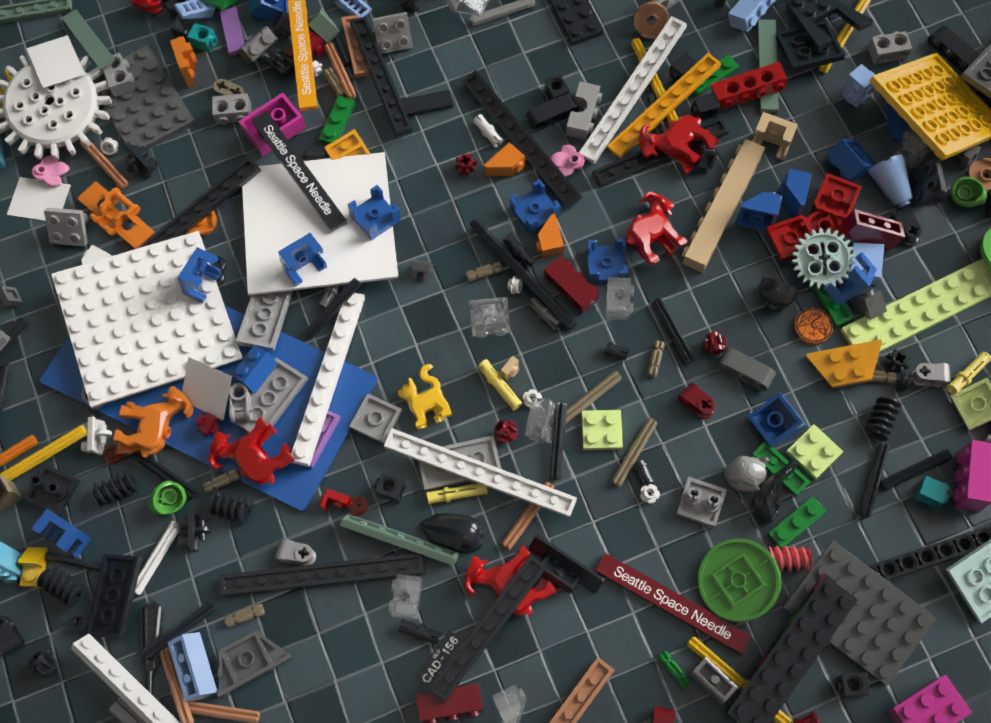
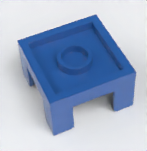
M540 179L532 184V191L518 199V194H515L509 198L510 209L530 235L541 229L551 214H555L556 219L560 217L561 205L557 200L554 201V204L545 194V185Z
M378 185L370 189L371 198L357 206L356 201L353 200L347 204L350 217L371 241L401 221L399 208L395 204L391 207L384 199L383 191Z
M311 233L278 251L283 270L295 287L303 282L296 271L308 263L312 262L318 271L327 268L325 260L320 255L324 253L323 248Z
M616 239L615 246H597V240H588L589 283L626 282L628 271L625 264V239Z
M196 247L177 277L183 295L202 304L204 303L207 295L199 292L202 283L201 278L205 275L211 279L218 280L222 274L219 268L210 265L218 261L216 255Z
M863 252L858 254L855 259L864 269L861 270L858 266L853 267L848 272L849 277L847 280L841 277L843 283L841 285L838 284L840 286L838 290L832 283L826 284L824 287L838 305L870 287L877 269Z
M46 509L32 527V530L40 534L51 521L52 524L43 536L51 542H55L62 533L63 535L56 543V546L65 552L78 539L69 554L78 558L92 538L49 509Z

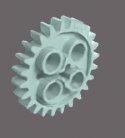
M820 228L818 233L813 229L811 236L805 233L804 237L806 240L799 239L801 246L795 245L794 248L798 252H793L792 256L797 257V259L792 260V263L797 264L793 270L800 271L797 277H804L802 283L810 281L809 287L816 284V288L819 289L821 285L825 287L826 284L830 283L836 287L835 282L841 285L843 283L841 277L846 280L849 276L846 272L852 270L849 266L855 265V262L850 259L856 255L850 254L854 247H847L850 240L843 241L844 234L838 237L837 230L830 234V228L827 229L826 233ZM821 242L824 244V258H828L825 262L827 275H823V260H819L822 255ZM830 244L835 245L837 252H829L827 246ZM808 247H816L818 253L815 255L810 254ZM829 264H837L839 270L836 272L831 271ZM817 265L820 270L819 273H812L810 266Z

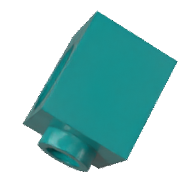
M194 23L187 36L191 47L209 53L217 43V37L212 28Z
M925 476L919 483L914 499L938 508L940 505L945 504L949 498L950 493L947 492L949 485Z

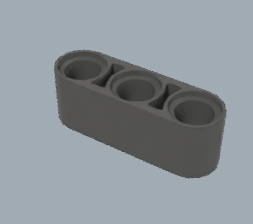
M730 347L725 348L717 363L721 370L762 391L768 390L776 375L772 368Z

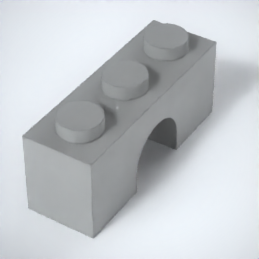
M579 82L575 102L584 111H571L567 123L566 136L587 140L588 134H592L594 127L592 119H596L598 113L596 105L600 104L602 99L600 86Z

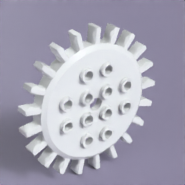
M23 55L19 57L21 64L24 66L20 71L17 72L10 66L6 67V70L13 78L9 83L0 80V87L6 89L4 95H0V103H3V108L0 109V118H6V121L0 123V133L12 128L13 132L4 140L11 146L21 138L23 141L18 148L21 154L25 155L29 147L33 145L36 146L34 155L37 159H42L44 148H51V155L55 160H58L59 147L66 146L73 156L76 154L72 143L80 139L87 147L91 145L89 139L85 136L89 130L101 135L102 130L94 122L96 118L109 120L110 116L107 112L99 110V105L112 104V100L109 96L98 95V92L109 89L106 80L96 84L93 83V80L102 75L100 69L96 67L89 73L85 72L86 68L91 64L88 57L85 56L80 61L85 73L84 75L45 88L42 87L33 63L30 64ZM48 98H54L52 104H45ZM64 100L62 104H58V102Z

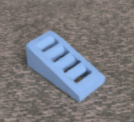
M190 0L177 3L174 6L182 19L212 18L215 7L202 0Z
M335 0L334 2L351 16L358 15L359 18L367 16L372 11V8L362 0H348L347 2ZM364 9L365 11L360 15L359 12Z

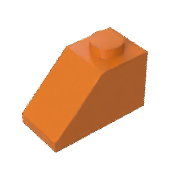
M509 142L484 164V174L486 176H513L524 168L525 155Z
M551 214L538 233V242H535L537 253H541L542 259L564 254V244L555 214Z

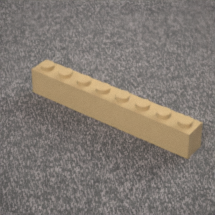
M745 139L743 145H738L735 152L737 156L735 159H731L727 167L730 169L729 172L723 174L720 180L722 185L720 188L717 187L712 196L715 199L713 202L709 201L705 212H707L706 216L700 218L697 225L699 229L697 232L694 231L690 238V242H692L690 247L686 246L682 253L684 265L699 272H704L766 147Z

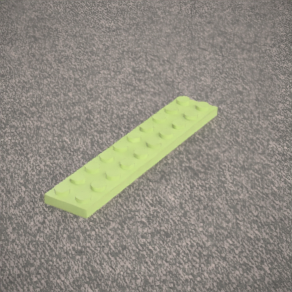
M982 258L887 305V312L872 320L863 317L842 327L840 331L849 345L881 339L880 352L991 298V270Z

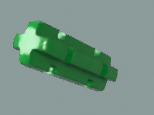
M667 651L662 652L658 656V660L662 665L665 664L667 671L675 680L679 681L678 684L682 689H686L692 683L689 677L684 675L685 672L675 660L671 659Z

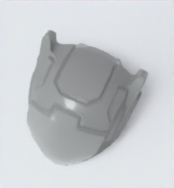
M738 456L726 466L724 477L727 483L736 491H759V487L763 485L766 479L765 463L769 459L767 457Z

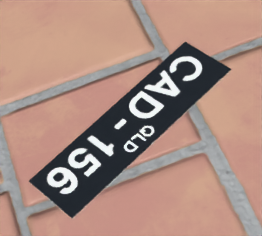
M449 630L415 678L429 688L462 639Z

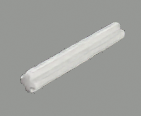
M170 522L140 571L135 589L136 594L140 595L180 531L177 522Z

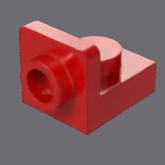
M327 488L326 493L321 495L319 504L321 510L327 512L331 502L333 506L343 509V507L350 508L352 500L347 495Z

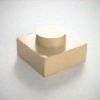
M512 356L501 369V377L506 381L510 377H514L519 371V360Z

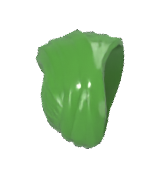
M960 177L951 186L952 200L960 206L974 207L983 205L986 202L987 192L979 180L972 177Z
M172 481L162 482L151 492L148 509L157 515H169L179 511L186 503L185 489L180 484Z

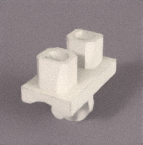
M93 416L88 417V422L82 424L88 434L87 441L81 443V451L94 453L99 456L104 455L106 439L112 437V431L107 430L105 421L97 420Z

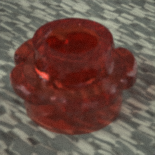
M115 444L108 445V448L103 450V457H105L104 459L108 463H116L122 457V454L115 453L118 448Z
M355 496L349 504V509L352 510L354 515L364 514L368 510V501L365 497Z

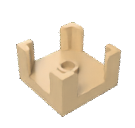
M763 112L752 142L761 145L762 141L765 140L779 145L776 158L784 161L798 124Z

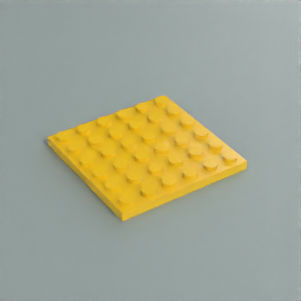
M938 53L872 76L869 80L874 89L885 98L886 102L897 111L898 115L909 124L910 128L922 138V141L941 160L991 139V109Z

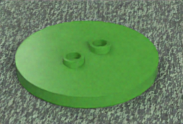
M735 538L720 542L707 552L700 564L698 571L700 595L707 607L723 619L732 622L756 620L772 609L780 595L782 580L779 566L773 555L762 545L754 541Z

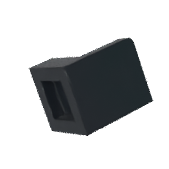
M282 9L273 24V29L288 39L291 35L289 13Z
M177 15L170 30L174 39L183 36L186 43H188L187 36L193 26L184 24L181 16Z
M691 144L690 149L701 156L694 165L712 170L718 153L710 149L708 150L706 147Z

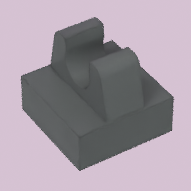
M976 145L956 154L961 159L960 166L966 169L977 158L981 147Z
M420 260L412 261L413 278H417L418 273L422 272L424 274L423 280H427L430 272L433 271L434 263Z
M0 286V301L3 302L2 309H10L13 306L19 307L23 303L15 287Z

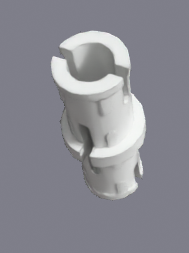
M478 115L480 119L476 116L473 122L482 131V135L487 137L495 148L498 147L497 143L501 145L503 139L496 133L494 126L490 125L483 115Z

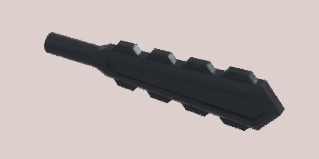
M154 600L147 603L140 613V621L143 622V626L140 628V636L143 637V642L140 643L141 651L163 634L161 622L164 620V611L162 606ZM158 653L149 660L144 655L141 657V665L146 673L145 689L152 696L154 692V673L160 664Z

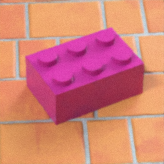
M284 93L276 96L238 121L242 132L262 157L272 150L254 127L251 119L267 111L287 140L306 128L303 116Z
M971 440L956 455L958 470L955 472L954 481L957 483L956 489L953 491L952 500L955 501L954 508L980 512L991 504V443Z
M946 674L936 678L887 710L895 723H957L972 713Z

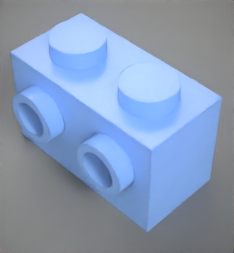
M861 64L848 75L841 95L848 103L857 108L861 103L864 105L871 98L870 93L874 90L869 80L874 76V73Z

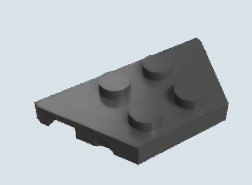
M257 630L219 650L218 697L221 698L293 659L292 656Z

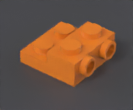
M183 36L170 40L177 63L188 88L194 87L193 79L196 78L194 71L197 70L195 66L197 59L190 42L186 43Z

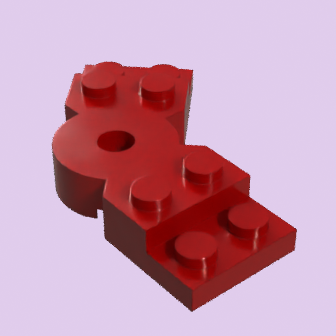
M827 173L811 209L813 213L808 218L799 215L767 226L765 231L780 261L794 257L792 253L798 252L794 248L795 245L801 246L799 239L806 240L804 237L805 233L811 236L813 229L818 233L821 226L827 229L830 228V234L837 230V236L840 237L843 233L841 222L852 212L862 186ZM821 242L820 246L824 248V244ZM808 247V252L810 254L814 253L816 247Z

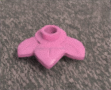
M563 145L562 152L554 153L550 157L565 177L570 176L574 170L581 169L585 162L584 156L571 145Z
M49 155L43 158L40 164L33 167L32 174L38 181H45L48 185L57 186L62 184L60 176L67 173L70 167Z

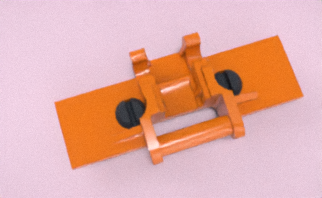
M95 181L77 198L93 212L90 218L94 222L99 224L111 236L118 234L135 249L155 234V231L136 216L141 208L137 204L134 205L121 194V190L118 188H113L108 192ZM118 200L128 208L126 212L119 211L114 206L118 203Z

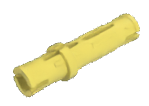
M987 352L980 353L963 371L956 374L955 379L947 385V391L952 395H957L991 361V356Z
M487 359L478 365L480 371L487 378V382L495 387L513 411L517 410L523 403L502 379L501 373L496 371Z
M479 483L449 489L444 487L443 490L427 492L429 505L444 501L450 503V500L486 495L487 487Z

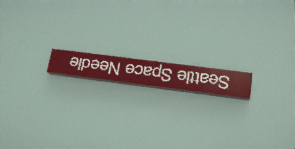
M605 553L595 571L741 655L752 636Z

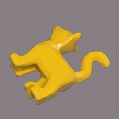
M431 364L422 366L419 372L420 378L424 382L432 384L431 389L417 395V388L413 380L409 378L408 383L403 385L398 391V396L407 401L410 411L416 417L417 422L415 426L418 430L427 428L425 413L434 411L436 424L444 421V417L452 416L448 402L442 395L440 382L437 378L427 375V371L433 368Z

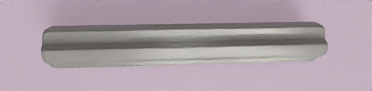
M518 0L470 16V22L472 26L535 6V0Z

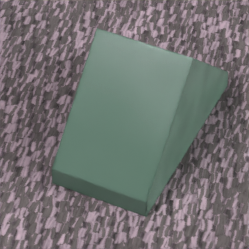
M322 8L313 16L308 24L327 43H330L340 32Z

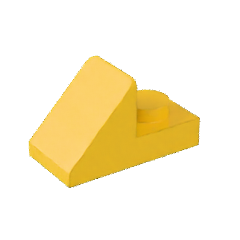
M28 547L18 560V563L23 565L20 580L21 587L40 588L37 586V579L46 570L47 559H45V555L49 551L48 547Z

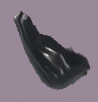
M791 460L773 474L753 497L752 505L755 511L770 523L775 522L778 517V509L780 507L778 500L782 491V483L795 470L797 462Z
M435 513L429 519H424L420 524V530L425 532V536L429 541H434L437 544L455 548L459 551L473 552L480 549L482 546L481 539L485 535V530L478 520L462 514Z

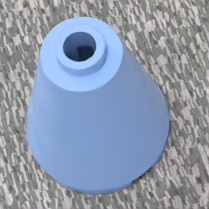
M902 154L890 157V160H884L874 165L868 172L894 206L899 205L902 208L910 204L909 200L912 199L905 159Z

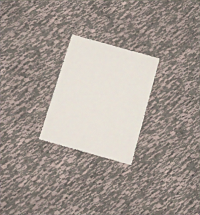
M68 35L26 48L43 88L85 74Z
M20 177L7 215L46 221L44 210L46 208L63 209L71 185L62 183L61 185L52 186L48 185L45 181Z
M188 357L182 392L194 407L224 420L232 376Z

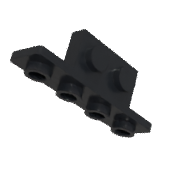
M538 534L534 536L529 550L544 559L541 563L547 569L542 576L571 594L578 583L593 593L598 592L604 581L603 577Z

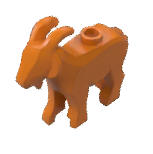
M171 386L168 392L162 395V397L168 398V402L140 407L136 406L133 402L127 401V406L121 405L119 413L121 418L138 419L140 422L137 433L130 436L124 435L120 430H115L113 441L118 442V448L115 453L120 455L141 451V455L147 458L149 455L159 452L165 446L166 438L170 437V419L182 409H184L183 414L187 418H190L193 414V405L186 395L176 387Z

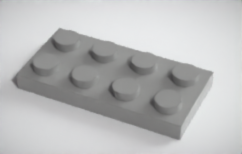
M294 290L251 295L236 344L250 348L255 345L263 350L274 352Z
M276 357L275 361L278 365L255 394L250 392L252 421L247 419L236 420L235 424L249 433L255 427L257 419L262 417L267 425L270 423L274 426L306 384L308 378Z
M494 435L443 446V448L501 469ZM419 461L425 492L471 481Z

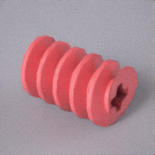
M770 546L767 547V550L775 558L781 573H783L784 567H787L789 573H791L792 567H795L797 573L803 567L805 573H807L812 564V550L810 546L806 550L803 546H800L798 550L794 546L790 547V549L783 546L781 550L778 546H775L773 551Z

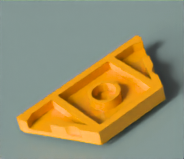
M882 340L808 353L806 358L814 365L817 372L826 379V382L832 389L870 382L873 378Z

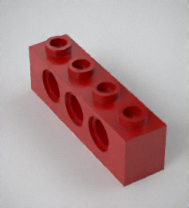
M776 62L712 83L711 93L715 92L720 110L728 109L734 105L746 103L749 100L762 98L768 94L786 89L787 77L780 62Z

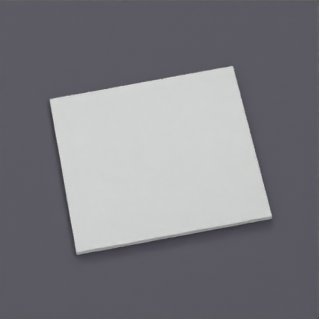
M385 152L346 156L336 160L328 158L304 161L347 220V224L334 232L329 230L282 164L259 166L261 172L242 186L248 296L348 284L353 278L360 282L398 278L393 226L371 241L350 217L347 206L353 200L359 206L370 199V189L376 185L382 189L384 199L390 205ZM311 233L323 248L324 253L320 255L325 260L327 268L318 271L312 262L308 263L296 271L303 282L295 287L283 270L278 251Z
M199 231L52 273L91 408L184 379L188 357L213 368L243 360L239 346L236 344V337L216 280L205 275L201 278L202 283L199 292L207 295L203 304L182 294L177 277L196 247L205 250Z

